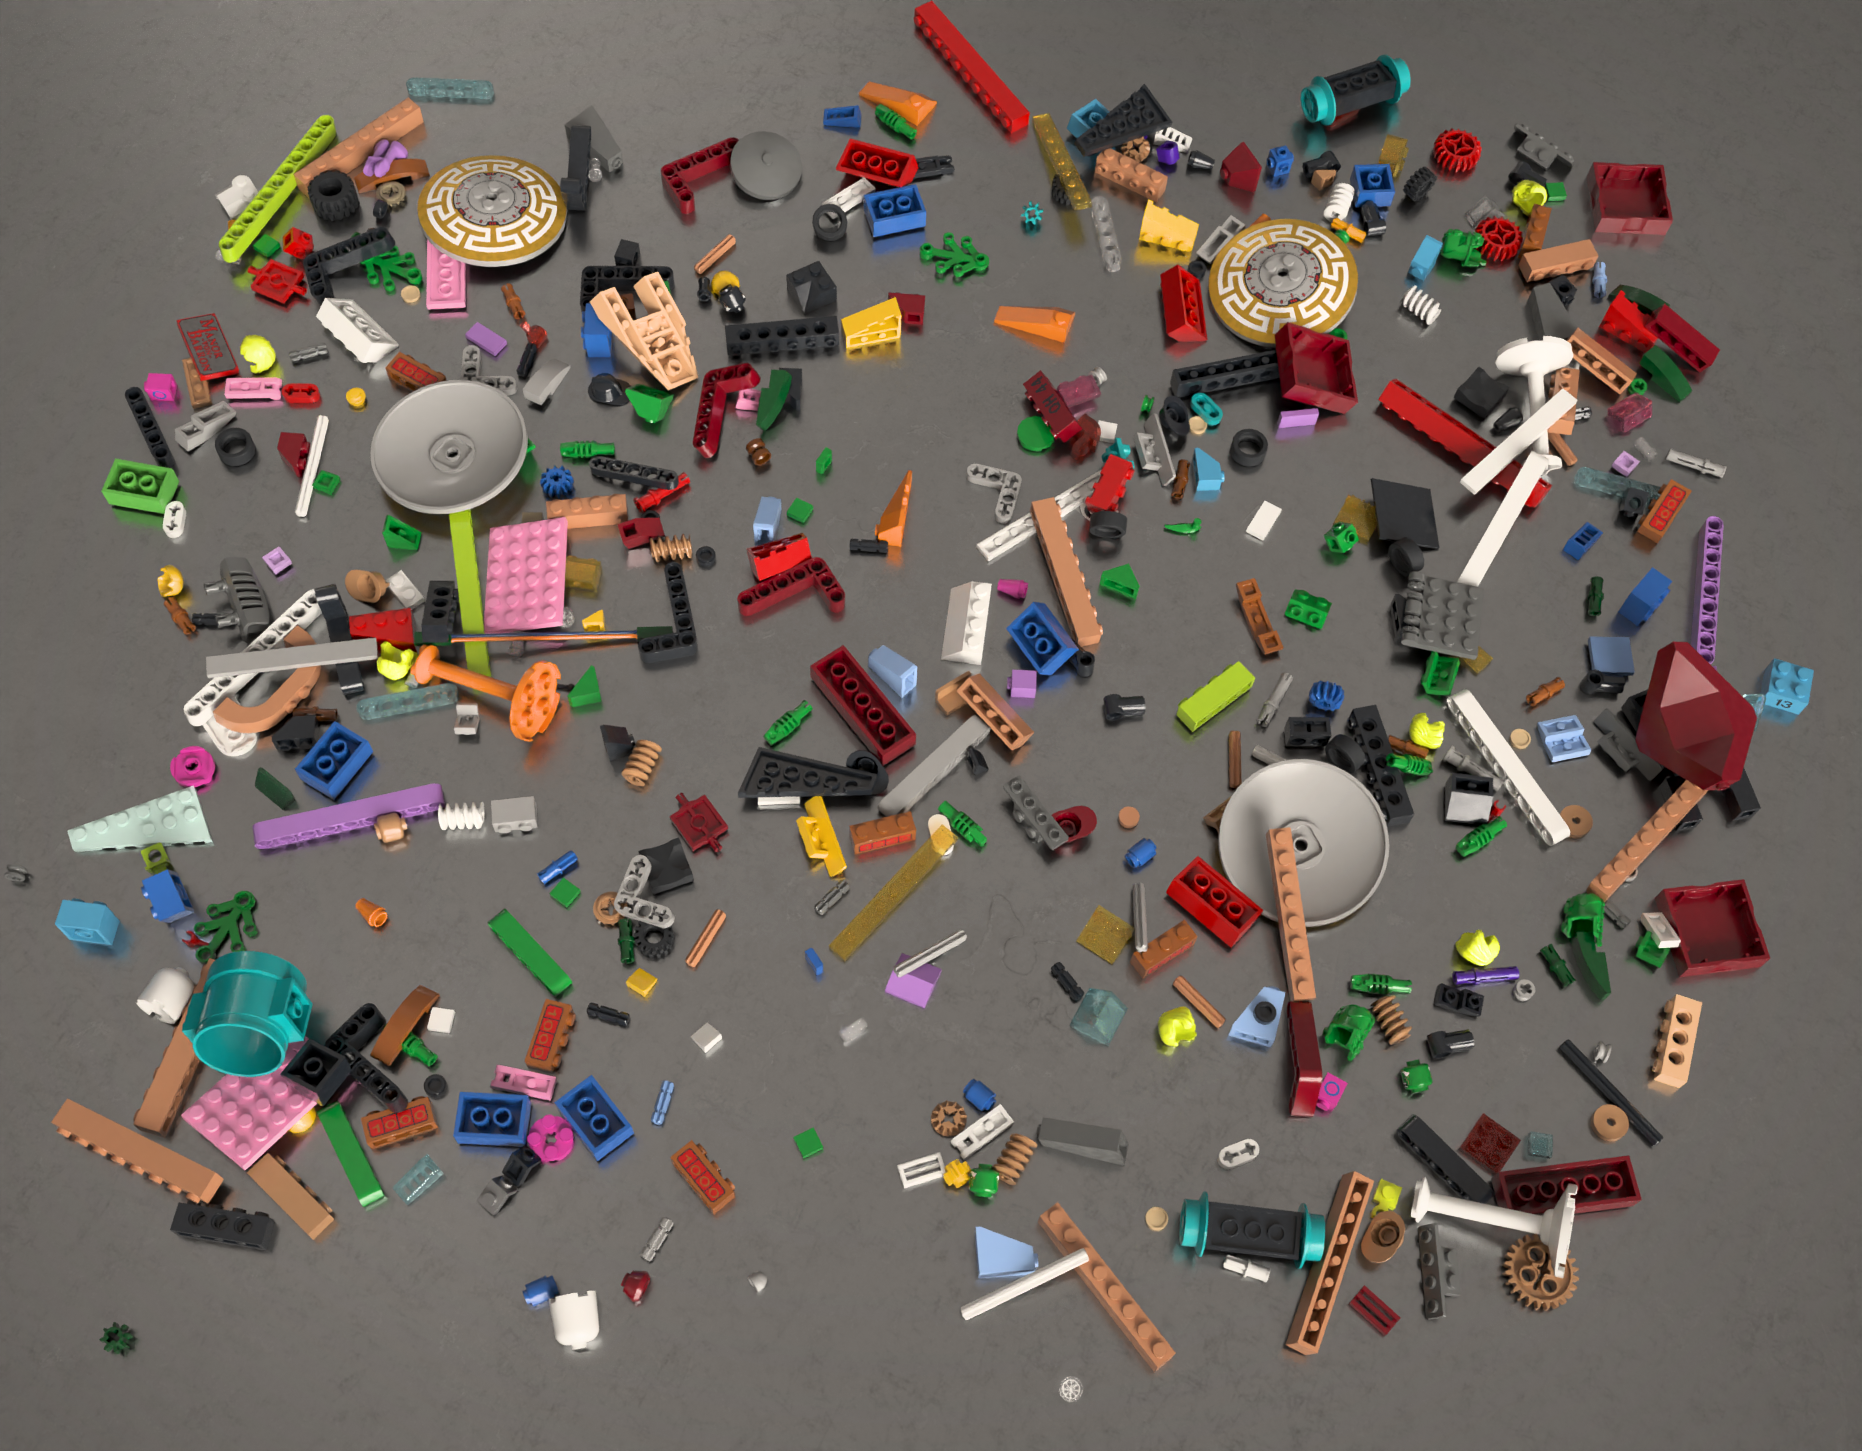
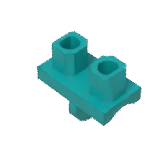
M1115 438L1114 444L1106 448V452L1101 456L1102 461L1106 463L1110 454L1126 460V457L1130 455V445L1122 444L1121 438ZM1127 460V461L1132 462L1133 469H1134V467H1135V466H1134V462H1133L1132 460Z

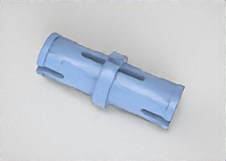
M1599 262L1593 266L1594 276L1592 283L1594 284V296L1596 298H1599V292L1600 298L1606 296L1607 276L1605 275L1606 265L1601 262V268H1599Z

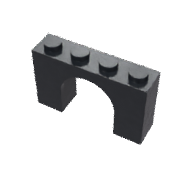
M1744 768L1739 781L1729 785L1730 787L1718 791L1725 798L1734 820L1752 817L1761 809ZM1676 774L1664 778L1659 789L1665 802L1686 779ZM1697 804L1675 826L1676 831L1695 828L1703 820Z

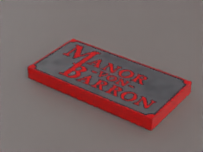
M215 313L177 320L178 329L200 381L239 374L238 366Z

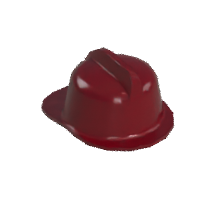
M1074 806L1051 815L1069 837L1067 842H1072L1091 834L1097 824V817L1094 811L1086 806Z

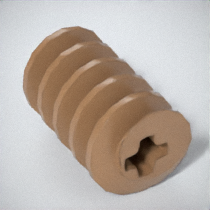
M681 534L680 540L674 535L672 541L666 536L664 542L658 537L657 543L650 538L652 558L654 557L657 562H660L661 556L664 561H668L669 555L672 560H676L677 554L680 559L684 558L685 553L688 558L692 557L690 534L688 539H686L684 534Z
M638 740L635 744L636 747L633 748L632 754L629 756V761H627L625 768L622 770V776L631 784L644 786L645 784L641 779L648 780L649 777L645 773H651L652 769L649 766L655 765L652 759H658L659 756L656 752H661L662 748L654 742Z
M1395 995L1385 996L1370 1005L1375 1006L1372 1010L1373 1013L1379 1014L1376 1018L1377 1021L1383 1022L1380 1027L1386 1030L1385 1036L1391 1037L1388 1041L1390 1045L1409 1038L1411 1035L1408 1032L1412 1029V1026H1404L1408 1021L1407 1018L1400 1019L1404 1011H1396L1400 1004H1392V1001L1396 998Z
M1014 1133L1010 1135V1141L1005 1144L1006 1149H1003L1001 1156L997 1158V1164H994L992 1170L999 1172V1178L1010 1185H1016L1012 1177L1020 1178L1016 1170L1024 1171L1025 1169L1020 1163L1029 1162L1025 1154L1033 1155V1151L1029 1147L1037 1148V1144L1032 1139Z

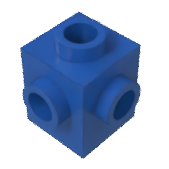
M1286 145L1270 149L1266 165L1273 177L1290 173L1291 165L1294 161L1293 154Z

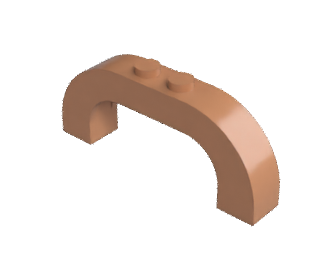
M298 625L283 639L286 648L316 644L311 635ZM321 665L297 668L265 703L259 706L243 707L227 697L213 711L216 722L231 731L239 733H257L275 726L288 713H292L297 704L309 695L310 690L314 687L320 676Z

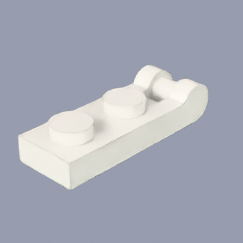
M1000 1104L954 1137L950 1142L954 1148L957 1147L963 1160H966L981 1147L1012 1126L1014 1121ZM967 1138L973 1143L969 1147L964 1143Z

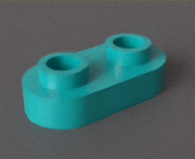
M1196 393L1192 396L1191 408L1207 424L1217 425L1221 422L1223 411L1209 396L1204 393Z

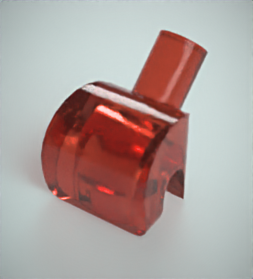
M526 321L520 324V327L526 332L528 343L536 344L538 349L547 338L546 330L538 325L531 327Z

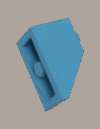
M1426 235L1411 262L1408 273L1424 281L1433 269L1443 243Z
M1195 448L1192 462L1196 491L1219 490L1225 478L1224 471H1221L1220 463L1200 448Z

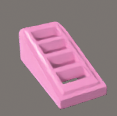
M752 388L738 391L735 408L758 411L761 391Z

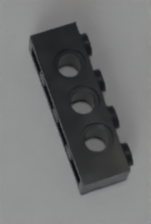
M454 581L429 582L421 624L423 642H448L449 634H453V623H455V612H457V601L459 600L458 589H455Z
M188 1200L187 1204L178 1203L170 1228L176 1235L267 1250L275 1224L269 1217V1214L258 1211L254 1215L247 1214L246 1210L240 1208H233L232 1211L224 1210L223 1206L210 1204L209 1207L201 1206L202 1203H195L192 1200ZM205 1215V1221L197 1225V1219ZM228 1219L226 1227L219 1229L220 1222ZM246 1223H251V1227L247 1232L241 1231Z

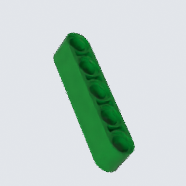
M505 908L487 922L494 933L554 997L558 996L572 984L569 976Z
M337 1100L318 1110L319 1119L361 1205L365 1207L385 1196L339 1101Z

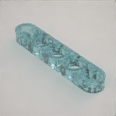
M414 77L406 82L408 93L413 96L488 99L494 95L493 84L486 80ZM431 85L437 86L435 89H428ZM448 86H454V87H455V88L452 89V90H447V89H446ZM465 87H472L469 91L463 90Z
M1588 467L1580 468L1575 475V482L1582 487L1624 497L1625 490L1619 489L1617 484H1623L1626 488L1642 489L1649 492L1646 504L1649 505L1653 499L1658 500V495H1660L1657 493L1661 488L1659 486ZM1599 479H1605L1608 485H1602Z
M452 683L440 684L363 699L358 702L356 710L362 719L370 720L453 704L459 699V692L457 686ZM447 691H452L450 697H447ZM437 692H440L441 699H439ZM431 693L434 695L431 701L423 700L426 694ZM411 697L414 699L411 705H403L405 698ZM387 701L393 703L390 709L382 708L383 703ZM366 706H369L368 712H364Z

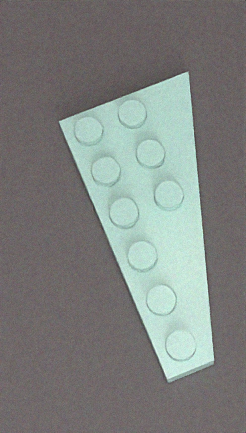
M194 785L67 830L72 849L75 852L97 851L103 848L125 849V847L135 846L136 848L150 847L159 842L163 846H169L172 843L193 844V842L201 841L205 843L213 842Z

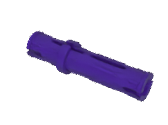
M1517 966L1488 969L1471 968V970L1453 971L1452 973L1454 985L1467 983L1479 985L1482 982L1519 979V969Z

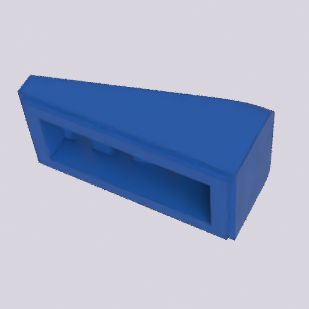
M856 105L824 109L823 124L826 126L861 127L862 114L860 108Z
M1586 522L1567 541L1563 550L1579 560L1601 537L1603 532L1589 522Z

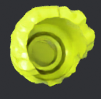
M1522 180L1513 188L1512 199L1515 205L1520 207L1526 216H1529L1534 204L1544 205L1547 199V192L1543 186L1535 181Z
M258 335L244 337L240 346V354L244 355L247 361L256 363L254 366L250 365L251 372L260 374L263 371H267L273 365L276 358L271 343Z
M385 641L381 644V656L377 660L378 671L389 679H401L416 662L418 653L411 649L401 651Z
M1426 713L1416 714L1409 726L1410 739L1421 747L1429 749L1439 748L1443 741L1445 724L1437 721L1428 724Z
M1476 930L1475 933L1467 932L1462 934L1461 939L1455 944L1457 951L1464 959L1479 966L1490 964L1500 950V945L1495 935L1484 937L1482 930Z
M1178 1007L1160 1016L1158 1031L1161 1040L1166 1045L1177 1047L1179 1041H1191V1039H1195L1197 1036L1194 1018L1187 1007Z

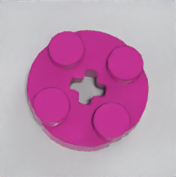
M189 746L183 748L176 758L174 756L170 764V771L180 786L190 787L194 785V787L208 784L212 780V775L215 771V761L204 748ZM192 763H195L197 766L195 770L191 771L188 769V767L192 766Z
M545 1115L533 1124L527 1141L530 1149L541 1158V1161H558L565 1158L572 1150L574 1135L571 1126L565 1119L559 1116ZM548 1134H556V1142H549V1144H547L546 1136Z

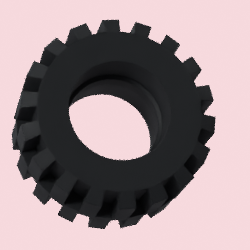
M330 170L327 173H320L319 176L316 175L314 180L310 181L308 195L312 207L319 217L323 216L325 220L335 221V219L342 220L343 217L347 218L350 216V213L353 214L355 212L354 208L358 207L357 202H359L354 183L346 173H340V171L332 172Z

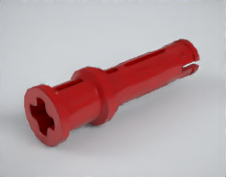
M683 472L678 476L679 485L675 489H649L645 495L640 498H634L633 501L638 511L643 514L651 506L659 505L661 499L689 484V477L684 479L687 474Z

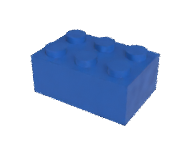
M916 184L864 195V212L873 237L926 226V209Z
M1033 602L1006 628L1037 672L1042 675H1052L1078 650V647L1045 603Z
M334 721L298 764L295 771L300 780L334 800L370 757L373 750L366 739Z
M165 870L142 880L144 886L141 887L144 897L151 900L153 906L150 907V910L155 919L171 923L195 912L177 872Z
M592 1075L554 1102L558 1111L596 1161H599L634 1134L630 1123Z
M460 1092L453 1137L458 1144L525 1146L531 1111L529 1096Z

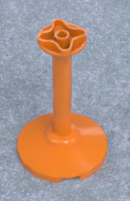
M422 645L419 650V656L411 667V674L415 676L417 683L426 684L434 676L512 701L510 710L511 731L516 738L528 742L533 740L531 737L537 732L543 733L547 729L560 699V693L556 692L557 679H561L560 671L556 664L545 660L534 663L524 673L517 686L441 661L439 650L434 645Z

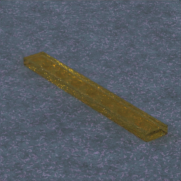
M1050 113L1033 116L1032 122L1074 210L1091 208V198Z
M942 824L832 941L829 948L842 960L846 961L957 842L958 837Z

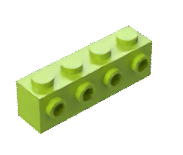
M1239 661L1234 665L1230 664L1223 670L1221 675L1213 676L1205 687L1200 686L1189 699L1186 697L1178 704L1176 715L1193 732L1253 686L1255 677Z

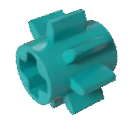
M1030 201L1028 207L1026 205L1022 207L1026 210L1021 214V216L1026 217L1025 223L1032 221L1035 224L1036 219H1042V216L1039 214L1044 209L1038 207L1039 202L1035 205ZM1034 209L1035 214L1033 216H1030V211Z

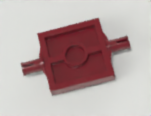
M680 793V796L678 794L675 798L681 804V808L669 817L689 847L694 851L702 845L709 843L715 852H718V849L720 851L722 846L716 838L728 830V825L705 794L692 801H688L683 793Z

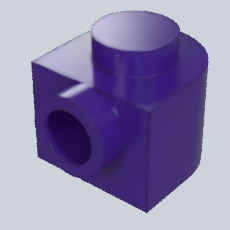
M1167 140L1156 148L1159 162L1171 165L1180 158L1176 142Z

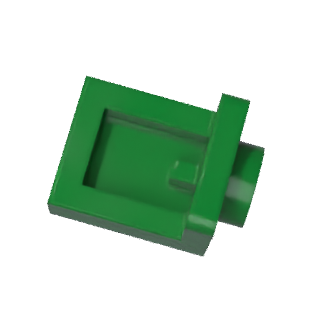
M1647 931L1645 937L1640 936L1635 947L1638 948L1636 957L1661 968L1671 948H1658L1655 941L1650 939L1652 932Z

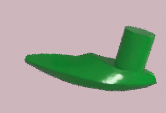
M1195 518L1193 523L1164 524V527L1181 533H1192L1202 528L1200 526L1202 521L1199 518Z

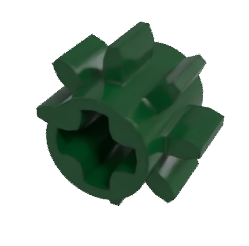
M113 1322V1327L109 1329L104 1328V1337L99 1339L101 1342L106 1343L104 1350L109 1352L113 1348L115 1353L120 1354V1349L124 1347L129 1348V1339L133 1338L132 1334L126 1333L129 1326L124 1324L120 1328L118 1323ZM115 1335L119 1337L118 1341L114 1339Z

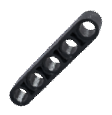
M130 387L125 392V398L155 462L160 467L172 468L175 464V459L147 399L140 388Z
M1412 1114L1397 1129L1399 1137L1462 1199L1486 1204L1494 1196L1492 1188L1417 1115Z

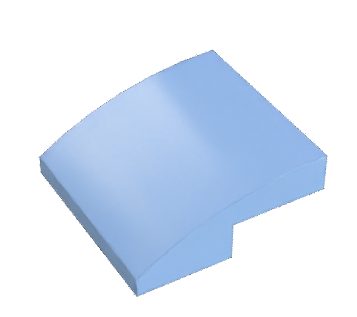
M1576 715L1537 723L1541 740L1551 762L1590 755L1591 748L1583 736L1584 728Z

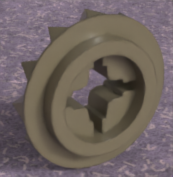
M395 181L381 184L376 191L377 199L386 201L391 207L395 203L399 205L400 201H404V196L406 195L404 186ZM391 191L394 193L393 197H389Z

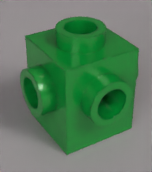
M1335 523L1323 535L1332 552L1344 553L1359 541L1356 529L1350 523Z

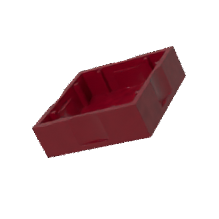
M1593 162L1587 174V183L1595 232L1666 235L1673 222L1670 201L1666 193L1667 183L1664 165H1625L1620 163Z
M1289 322L1274 335L1282 397L1342 414L1347 413L1358 403L1356 384L1352 373L1349 340L1330 334L1318 333Z
M1744 879L1716 882L1707 886L1692 885L1663 889L1655 897L1658 911L1663 913L1681 940L1678 947H1670L1679 977L1758 968L1771 959L1762 931L1756 922L1754 907Z

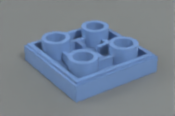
M1589 637L1588 645L1592 670H1599L1603 674L1633 676L1635 671L1629 637Z

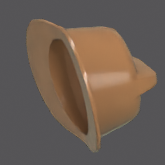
M351 570L345 577L348 593L359 601L375 603L385 594L386 588L390 586V582H386L383 575L377 571Z
M1384 1211L1373 1218L1361 1243V1250L1365 1258L1376 1263L1385 1262L1392 1258L1404 1240L1405 1224L1400 1215L1392 1211Z

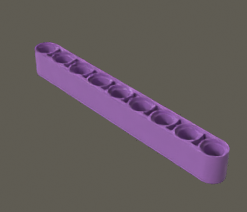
M1716 516L1708 517L1699 530L1691 646L1710 665L1715 659L1723 540V521Z
M435 783L258 822L252 826L255 847L267 849L374 825V823H377L379 816L393 812L397 813L400 818L437 811L439 804H441L442 808L445 806L442 786Z

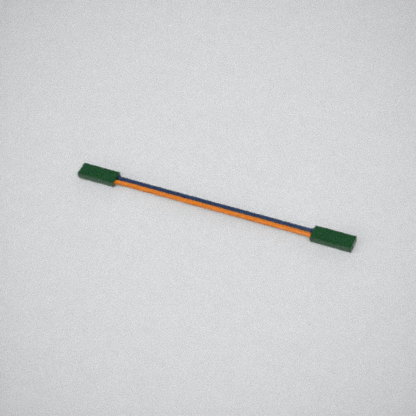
M637 627V630L449 634L448 642H423L422 632H414V645L452 646L453 642L636 638L637 641H641L644 638L673 633V627Z

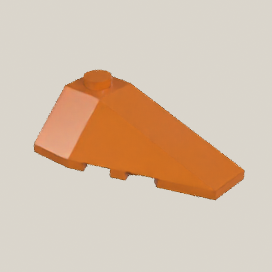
M868 82L859 92L860 96L877 105L882 104L894 110V112L916 126L937 104V101L924 94Z
M999 306L994 322L1065 343L1075 312L1059 307Z
M908 470L882 514L880 524H876L875 536H878L879 543L880 541H887L888 545L902 546L912 483L911 470Z

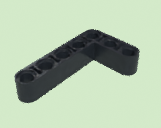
M571 126L567 178H561L560 191L567 210H586L591 126Z
M375 228L309 254L304 258L303 265L310 293L320 306H322L325 298H334L329 274L394 248L395 240L387 228Z
M587 266L582 270L581 312L586 311V303L591 304L590 301L600 291L613 287L617 291H636L633 286L644 276L659 272L663 281H668L669 288L672 290L675 285L673 270L667 266Z
M670 562L664 568L676 632L642 639L638 644V650L641 660L645 663L694 655L698 650L683 570L677 562Z
M336 584L315 588V596L326 620L330 642L353 640L350 635L347 610ZM358 661L335 664L343 695L365 690Z
M367 1003L361 1006L327 1039L324 1046L346 1057L352 1070L349 1075L391 1112L400 1113L408 1105L407 1097L396 1084L358 1052L385 1022V1017L374 1004Z

